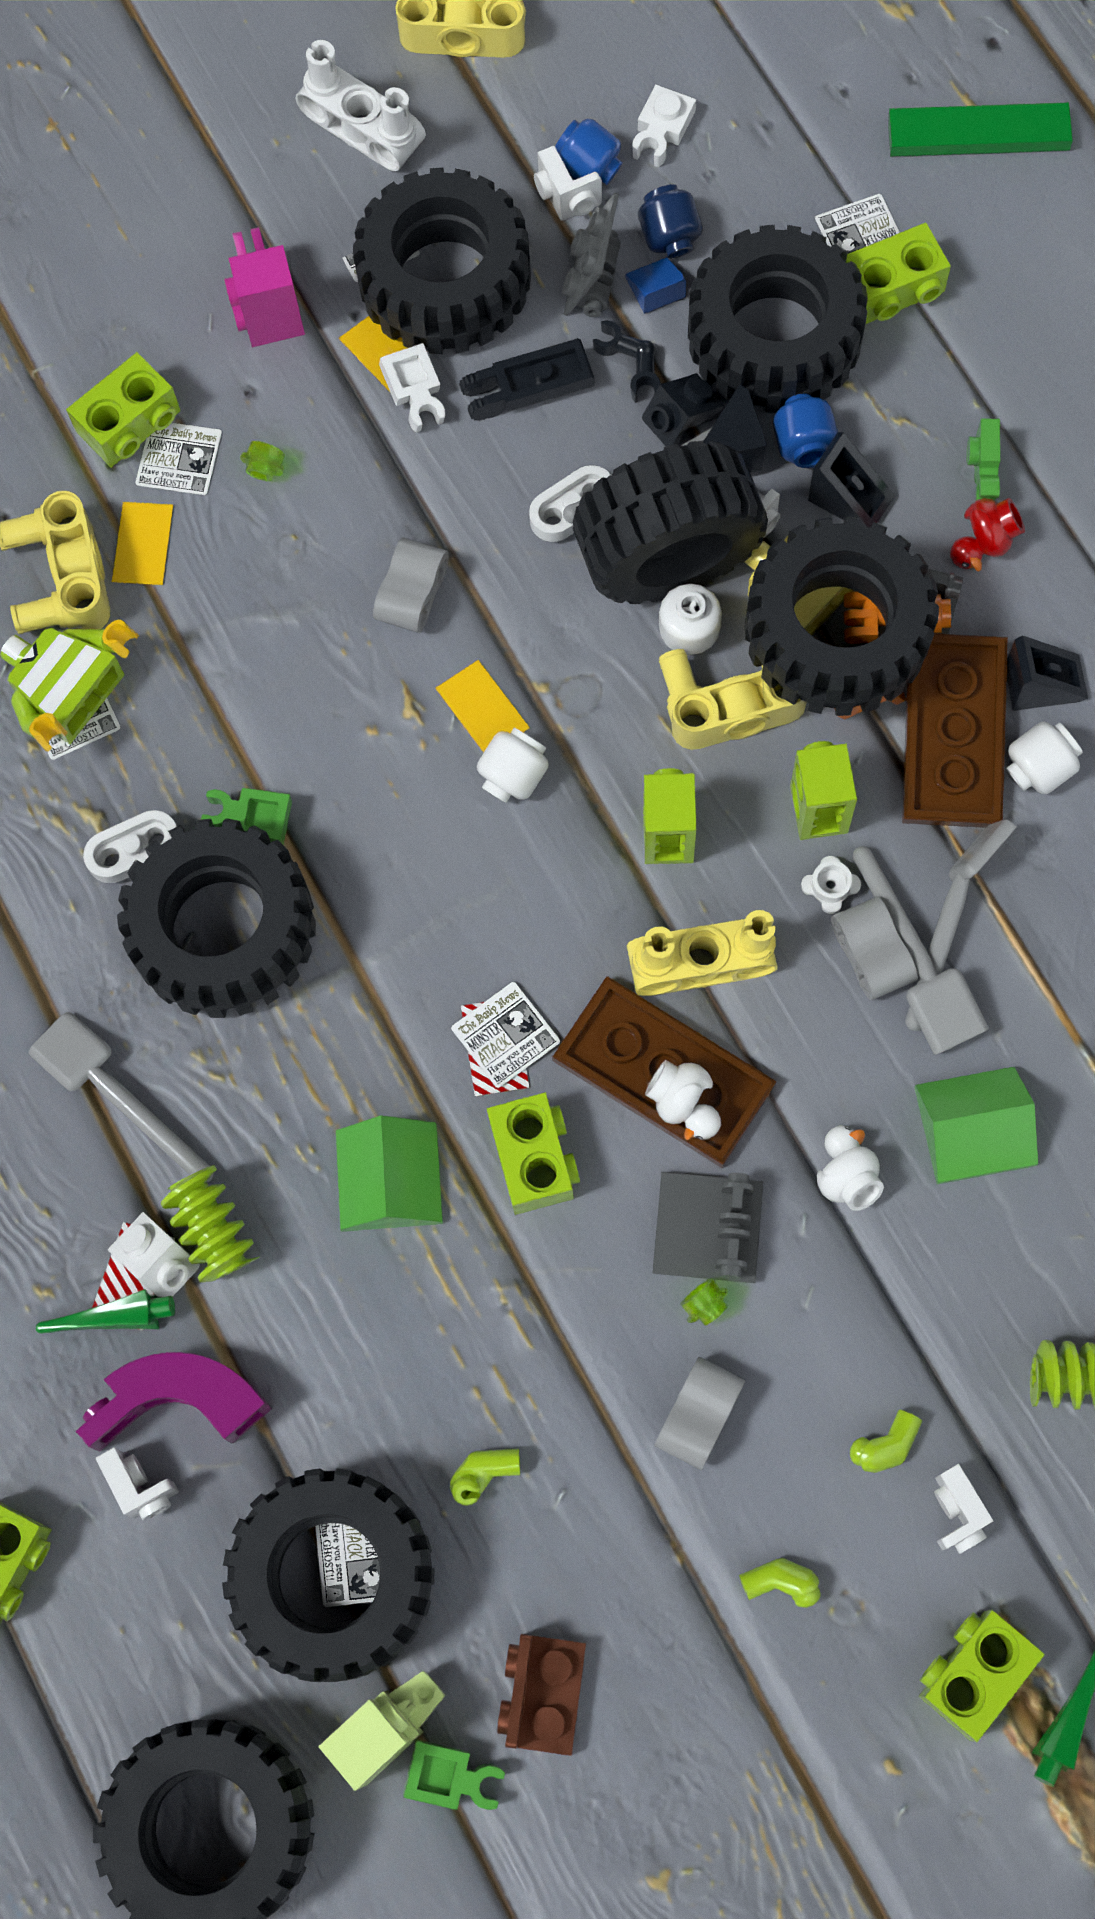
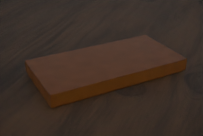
M934 634L920 672L912 683H907L903 824L986 828L989 824L1003 820L1008 637Z
M606 976L552 1056V1061L721 1168H723L777 1082ZM665 1060L677 1067L683 1063L698 1064L711 1076L713 1081L712 1088L703 1090L696 1105L706 1104L712 1106L719 1113L721 1126L715 1136L703 1140L695 1137L686 1140L684 1138L685 1122L679 1124L665 1122L658 1114L656 1101L645 1095L651 1079Z

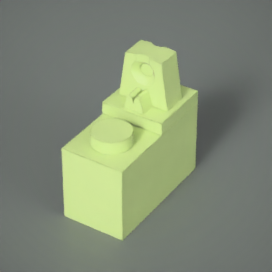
M422 1671L390 1693L389 1690L383 1691L375 1699H369L318 1747L353 1790L356 1791L367 1786L424 1733L420 1727L443 1700L445 1694L436 1682L425 1671Z

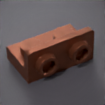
M521 1634L519 1645L509 1644L505 1677L514 1678L512 1700H501L497 1734L507 1735L506 1748H521L572 1756L586 1643Z

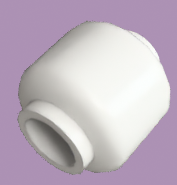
M696 584L679 585L669 591L663 599L659 611L660 635L666 645L672 650L684 649L686 655L701 654L711 648L718 639L721 628L722 610L719 600L712 591Z
M1040 722L1009 746L1008 752L1013 763L1006 769L1023 791L1032 786L1038 793L1048 794L1079 771L1080 762L1078 756L1083 751L1060 722L1055 726L1048 722Z
M515 727L511 733L505 731L498 732L477 763L479 774L487 779L482 788L507 803L511 795L521 800L528 799L548 769V760L543 755L546 747Z

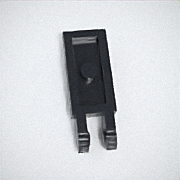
M577 338L492 363V367L462 377L459 383L463 395L470 397L487 393L498 385L499 392L474 399L468 405L467 409L471 419L480 421L496 417L505 409L508 412L595 386V378L582 341Z

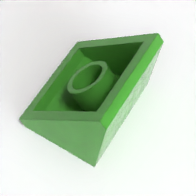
M1015 1067L914 1086L937 1185L1038 1165L1035 1103Z
M380 1115L336 1130L341 1232L443 1224L436 1122Z

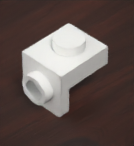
M555 146L537 152L539 172L534 174L537 190L543 200L550 199L561 221L573 216L586 215L602 203V180L597 172L573 181Z
M144 1212L108 1248V1251L158 1297H173L200 1267V1264H191L188 1260L190 1254Z

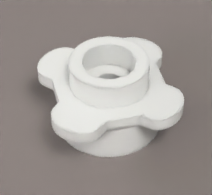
M834 856L824 857L813 875L804 876L801 882L802 891L806 895H813L821 902L822 910L829 914L839 912L842 902L849 895L857 894L861 887L859 877L851 874L848 867ZM833 881L836 886L830 889L826 886V883Z

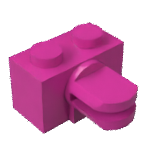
M257 227L250 229L256 251L247 253L242 232L232 233L238 256L228 258L233 277L225 278L224 281L238 332L248 331L252 347L305 335L283 245L265 249L260 228Z

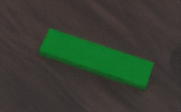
M1069 102L889 108L888 113L890 157L1070 151L1073 142Z

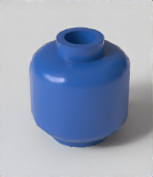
M585 119L581 123L573 120L555 145L561 160L573 180L597 172L602 182L608 185L623 164L622 161L616 158L621 149L620 140L594 119Z
M798 394L790 397L785 402V405L777 411L773 419V428L781 456L784 460L800 468L815 467L838 432L833 410L829 403L818 397H812L809 394Z

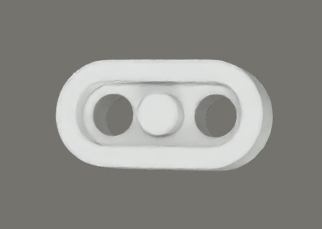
M584 466L539 494L532 501L529 509L530 526L535 535L549 542L561 541L574 533L573 524L568 523L563 517L565 507L580 501L586 492L593 490V485L602 477L607 478L611 474L599 466ZM555 516L560 518L561 521L558 524L551 525L546 522V519Z
M151 810L141 813L94 835L84 848L83 858L85 865L90 873L101 882H120L129 878L127 872L135 860L144 863L149 857L144 849L149 845V840L153 835H164V840L160 843L163 844L171 839L168 831L177 826L174 820L162 811ZM109 855H119V861L115 865H104V861Z

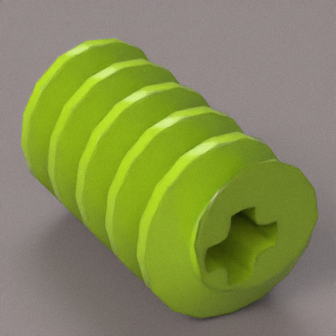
M215 1165L199 1170L174 1183L167 1189L171 1191L161 1201L164 1209L180 1208L170 1220L172 1227L189 1226V1229L179 1239L182 1246L198 1244L199 1246L188 1258L191 1264H208L197 1277L201 1283L216 1281L260 1258L244 1257L245 1252L254 1244L252 1238L236 1240L234 1237L245 1225L243 1220L227 1222L225 1219L235 1207L234 1202L217 1203L216 1198L226 1189L225 1184L208 1185L207 1180L217 1170Z
M1051 1340L1041 1341L1036 1354L1033 1355L1030 1371V1401L1032 1407L1038 1406L1042 1392H1048L1052 1408H1059L1064 1394L1070 1395L1074 1410H1080L1085 1395H1091L1095 1408L1094 1343L1087 1342L1083 1344L1078 1355L1075 1344L1072 1341L1063 1342L1058 1353Z

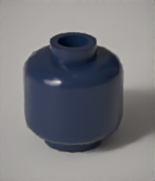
M675 184L661 186L647 193L643 198L645 203L639 208L637 216L649 250L655 253H667L669 259L678 258L691 252L694 249L692 243L699 238L703 231L702 222L692 194L689 191L678 189Z

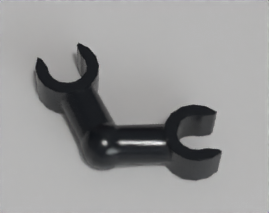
M601 321V331L614 338L608 342L593 339L594 350L602 356H611L620 352L636 358V374L630 383L631 396L635 403L637 402V390L642 385L652 386L655 394L660 385V380L655 374L654 356L656 348L654 344L648 340H640L622 334L620 327L613 321Z

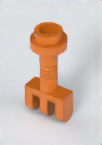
M859 592L844 594V606L852 609L844 612V623L848 626H863L845 629L844 641L850 644H861L876 640L878 638V626H886L880 610L869 598ZM937 594L935 603L939 606V615L934 633H942V628H951V599H941V594Z

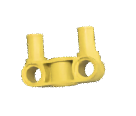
M398 0L395 6L400 43L409 52L442 54L456 57L481 56L505 58L518 54L525 44L524 26L526 9L523 0Z
M57 491L50 494L39 508H35L33 514L1 521L0 548L2 551L38 542H43L46 545L47 558L57 590L51 592V597L10 606L12 620L18 634L59 625L61 629L67 627L68 629H102L110 618V605L104 582L105 571L93 526L80 498L69 491ZM67 517H75L70 523L59 524ZM93 599L89 606L76 608L81 601Z
M684 649L671 650L659 657V663L670 694L667 698V710L672 722V736L676 743L683 748L690 750L701 749L729 740L747 738L761 731L792 723L799 719L805 711L807 702L798 699L796 704L793 705L785 699L778 697L775 691L783 688L779 684L775 688H770L761 678L762 670L752 674L733 676L717 684L701 687L696 684ZM688 715H698L706 722L700 726L692 727L686 725L682 719Z
M755 910L750 912L745 919L675 931H670L665 927L651 928L646 932L645 936L636 938L626 945L637 995L652 996L701 987L705 988L707 986L763 977L775 972L778 967L774 953L776 938L774 936L775 926H772L774 922L772 915L764 910ZM695 949H704L712 954L715 961L709 965H700L691 958L689 953Z

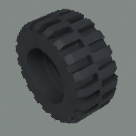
M443 167L430 168L429 174L420 176L417 171L403 176L404 182L397 185L393 181L383 188L380 200L376 197L371 199L364 209L365 217L358 220L354 232L356 241L353 244V258L362 302L365 303L367 313L373 323L381 324L382 332L392 340L402 337L403 346L407 348L423 343L425 347H428L429 354H443V349L455 348L456 353L469 351V345L476 342L483 346L494 340V331L505 332L513 324V314L521 313L526 303V292L530 290L531 270L529 239L525 227V219L521 210L514 206L513 198L501 188L495 192L494 182L481 175L476 180L471 178L470 171L455 168L454 173H444ZM438 242L461 243L475 249L483 256L482 261L471 272L463 277L446 282L422 280L409 274L402 268L408 258L416 251Z
M775 224L760 226L759 232L751 234L750 230L747 229L735 234L734 241L731 244L727 240L721 242L712 250V258L708 257L702 261L697 269V279L692 282L689 295V352L693 363L699 365V374L703 380L709 385L714 382L717 383V394L726 400H730L738 386L742 385L749 390L753 405L766 407V413H777L780 407L784 406L785 402L794 395L809 394L812 397L824 400L831 395L832 387L835 389L840 388L849 378L850 369L856 366L860 356L868 312L866 310L868 296L866 286L860 283L862 274L857 265L852 261L846 263L847 253L839 245L834 243L830 247L826 244L827 237L812 231L811 235L801 233V227L787 225V230H775ZM765 298H783L805 307L815 317L818 325L812 331L797 339L771 341L748 332L739 324L735 315L743 307L754 301Z
M691 441L684 446H678L677 444L666 446L662 451L653 454L648 452L638 456V460L628 465L624 463L615 468L613 474L607 478L602 477L593 485L591 492H586L582 496L579 506H576L572 523L575 537L596 590L614 602L623 603L627 601L630 604H641L643 601L648 600L651 602L662 601L669 591L679 585L696 584L706 586L712 583V580L718 576H725L733 571L735 565L744 563L751 557L752 550L758 549L762 544L767 530L768 518L742 455L720 442L710 441L708 444H704L702 441Z
M831 517L815 520L813 529L808 530L806 525H800L790 530L787 543L783 539H778L768 549L766 559L759 561L754 572L752 586H750L744 625L745 640L750 642L748 654L753 665L756 667L763 665L761 678L770 688H775L779 684L783 688V699L793 705L796 704L798 699L808 702L807 711L822 714L823 707L835 708L836 716H849L854 706H861L862 711L866 713L879 708L883 696L888 701L894 700L903 693L906 683L914 681L920 672L924 659H926L935 634L934 630L939 615V606L935 603L938 591L935 579L932 577L925 578L929 567L921 554L917 553L914 556L909 554L911 543L901 535H897L893 539L886 535L887 527L873 522L871 528L859 525V518L844 517V521L841 524H833ZM825 587H844L863 594L877 606L884 618L886 630L880 637L868 644L850 648L835 647L811 636L798 621L794 607L802 597L812 591Z
M211 818L196 820V829L185 832L182 825L169 830L171 839L163 844H160L155 839L144 849L149 856L144 863L138 860L133 862L127 872L133 882L132 886H121L118 898L119 903L124 911L117 914L118 929L124 937L122 944L128 957L148 986L150 985L156 994L168 1004L176 1002L182 1011L197 1015L200 1009L207 1012L210 1018H225L226 1009L235 1008L239 1016L254 1012L251 1003L261 998L265 1000L267 1005L278 999L280 996L276 988L283 982L291 987L300 976L296 967L299 962L303 964L308 962L312 952L309 938L314 937L316 934V920L312 913L314 905L297 862H293L289 851L279 840L271 842L267 832L254 825L249 827L248 831H244L241 822L238 820L225 818L222 827H215ZM234 882L246 885L258 893L263 904L261 921L254 934L239 948L218 956H198L184 951L177 944L173 934L176 916L185 901L196 891L215 883Z
M321 1468L306 1470L302 1476L296 1478L288 1476L274 1483L276 1487L267 1495L261 1493L250 1504L252 1510L245 1520L239 1518L232 1531V1534L236 1535L232 1549L225 1550L223 1566L228 1567L227 1582H222L224 1599L230 1602L232 1613L228 1616L234 1629L241 1631L247 1640L245 1646L255 1656H260L267 1661L270 1668L281 1674L297 1677L298 1680L339 1682L357 1679L369 1675L370 1672L380 1667H385L398 1657L397 1654L406 1645H410L419 1632L417 1629L423 1617H427L431 1604L429 1598L431 1586L434 1585L435 1568L432 1567L430 1553L432 1549L429 1539L422 1530L420 1520L413 1510L385 1485L369 1476L365 1477L351 1470L336 1468V1471H324ZM326 1523L347 1525L363 1534L373 1546L380 1566L379 1587L369 1608L353 1622L336 1628L315 1627L298 1618L287 1605L280 1586L282 1560L291 1543L304 1531Z
M220 1718L176 1723L162 1728L161 1732L154 1736L146 1737L132 1748L134 1752L129 1758L120 1760L110 1774L114 1780L108 1790L102 1791L97 1805L98 1809L103 1810L101 1823L93 1825V1843H100L102 1858L95 1861L99 1877L107 1875L113 1889L107 1895L115 1907L124 1905L131 1913L129 1919H267L278 1911L289 1899V1894L293 1888L300 1883L307 1868L304 1864L307 1854L312 1851L314 1833H310L311 1818L315 1816L312 1799H307L303 1786L307 1781L301 1769H295L288 1759L290 1753L280 1743H273L265 1737L266 1732L254 1726H245L237 1723L236 1720ZM201 1774L221 1776L235 1783L250 1801L256 1820V1840L247 1862L228 1880L212 1885L189 1883L177 1876L162 1857L156 1835L157 1816L166 1795L183 1780Z

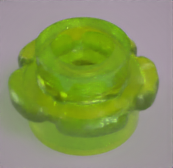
M251 441L247 452H243L240 455V460L246 463V473L258 480L272 481L273 476H281L285 469L282 465L285 458L284 452L265 442Z
M712 1278L705 1280L694 1288L680 1303L689 1315L686 1319L687 1322L694 1323L699 1319L706 1326L717 1319L728 1307L723 1300L728 1294V1289L726 1287L720 1288Z

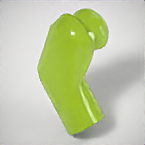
M898 1410L888 1435L874 1438L870 1441L865 1437H860L853 1442L849 1453L851 1461L855 1465L861 1466L864 1471L877 1473L901 1465L908 1456L922 1420L911 1413Z
M519 1449L471 1452L451 1478L450 1490L454 1500L461 1505H472L479 1500L480 1495L493 1477L520 1475Z
M785 1558L775 1559L738 1575L748 1600L778 1589L792 1596L798 1607L808 1608L815 1605L821 1596L818 1587L819 1579L811 1569Z

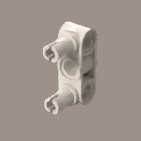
M325 40L314 41L311 44L312 49L308 47L306 50L308 70L304 76V86L295 97L297 105L308 118L343 140L349 146L354 147L390 171H398L426 136L422 124L415 116L409 113V97L407 93L400 88L392 87L386 90L385 96H383L373 87L366 85L335 65V49L330 42ZM359 115H361V116H366V117H363V118H356V116H359Z

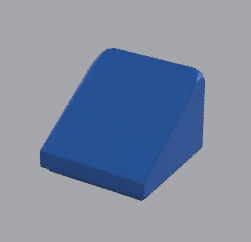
M667 257L625 274V278L644 314L686 297V280L683 274Z

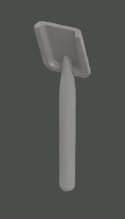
M1008 820L989 824L949 871V877L953 883L945 898L928 949V954L937 975L943 971L965 905L970 878L984 866L1016 829V826ZM920 977L917 984L923 982ZM909 1007L905 1019L906 1026L912 1031H919L921 1027L911 1007Z
M866 846L856 848L853 852L854 862L874 898L878 896L887 907L896 931L907 947L914 961L917 974L923 981L911 987L907 991L906 998L933 1054L937 1055L988 1030L989 1027L963 974L955 968L948 969L938 975L936 974L929 954L872 851Z
M72 1012L62 1014L31 1046L29 1055L68 1091H76L90 1079L102 1095L189 1175L210 1166L121 1083L99 1068L110 1057L111 1047ZM214 1173L207 1180V1183L212 1180Z

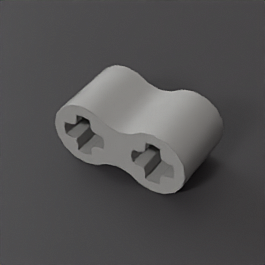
M402 537L394 550L388 573L378 590L373 608V618L421 633L428 620L435 595L446 574L449 552Z
M878 896L831 916L835 936L853 967L860 987L870 1001L918 980L914 961L899 937L887 907Z
M698 1356L654 1446L702 1471L746 1380Z

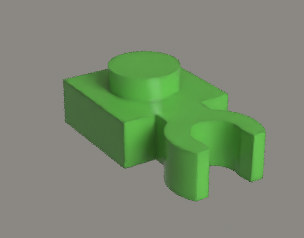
M981 418L976 437H968L966 463L967 465H974L975 501L983 498L996 501V498H999L1000 419Z
M242 788L240 800H232L222 790L213 789L207 791L206 797L209 803L222 805L223 810L216 816L202 814L201 820L211 818L215 827H222L225 818L238 820L241 822L244 831H248L249 827L254 825L266 831L271 842L279 840L284 845L292 806L290 794Z
M416 1739L403 1797L458 1810L460 1796L464 1794L469 1795L478 1807L493 1810L497 1809L498 1800L493 1797L483 1796L479 1789L480 1783L486 1777L504 1779L505 1772L494 1764H482L474 1770L467 1768L470 1757L468 1751Z

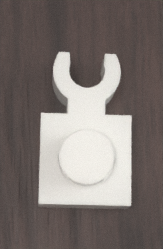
M655 84L638 118V131L640 133L633 140L632 157L638 160L644 149L652 148L655 150L654 166L659 168L666 159V141L679 145L696 111V99Z
M422 343L381 357L379 366L395 405L399 406L407 402L410 404L409 424L416 433L422 430L423 423L419 413L423 411L431 412L438 425L443 424L445 418L444 406L437 398L431 396V394L439 392L440 382L424 344Z

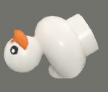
M665 1060L654 1074L645 1092L647 1097L656 1101V1109L659 1116L670 1124L685 1122L684 1138L686 1140L693 1137L701 1140L709 1139L716 1135L721 1126L719 1113L712 1106L706 1104L696 1105L703 1090L710 1089L713 1086L709 1073L695 1063H683L677 1067Z
M839 1125L832 1128L825 1136V1149L834 1159L826 1165L823 1171H818V1187L822 1195L830 1201L846 1203L853 1211L863 1210L872 1205L880 1197L884 1189L883 1183L878 1178L880 1170L879 1160L870 1149L860 1146L865 1138L863 1130L854 1131L849 1126Z

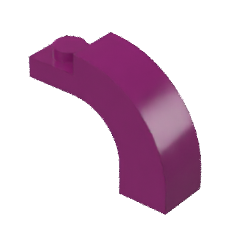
M166 1352L149 1355L129 1362L104 1378L103 1380L116 1396L112 1400L105 1397L91 1406L82 1417L85 1423L76 1430V1433L89 1448L100 1452L148 1410L163 1404L181 1403L196 1407L226 1441L233 1444L272 1408L250 1383L220 1362L191 1353Z

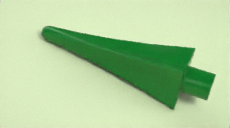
M144 1289L82 1312L41 1321L36 1324V1331L43 1334L86 1329H159L158 1319L175 1315V1302L172 1296L157 1298L155 1294L149 1295L147 1290Z
M1095 1650L1072 1693L1031 1752L1041 1757L1033 1777L1048 1786H1055L1061 1770L1067 1772V1769H1075L1083 1730L1095 1691Z

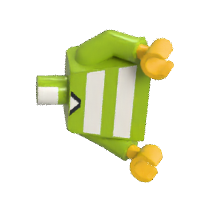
M115 620L105 629H67L60 632L53 628H47L32 645L17 635L11 636L3 645L0 656L1 659L14 666L7 681L14 690L11 704L22 731L36 739L46 752L52 749L49 741L55 735H59L65 742L71 745L125 675L116 656L111 653L127 658L130 651L124 644L129 639H137L139 634L124 621Z

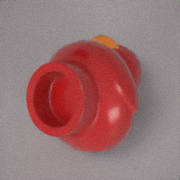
M983 498L972 503L965 511L964 518L970 520L976 538L965 536L957 539L951 547L950 557L959 568H973L979 572L982 569L981 560L984 554L990 557H999L1006 554L1012 546L1013 538L1025 533L1022 517L1012 499L1007 498L998 503L993 499Z

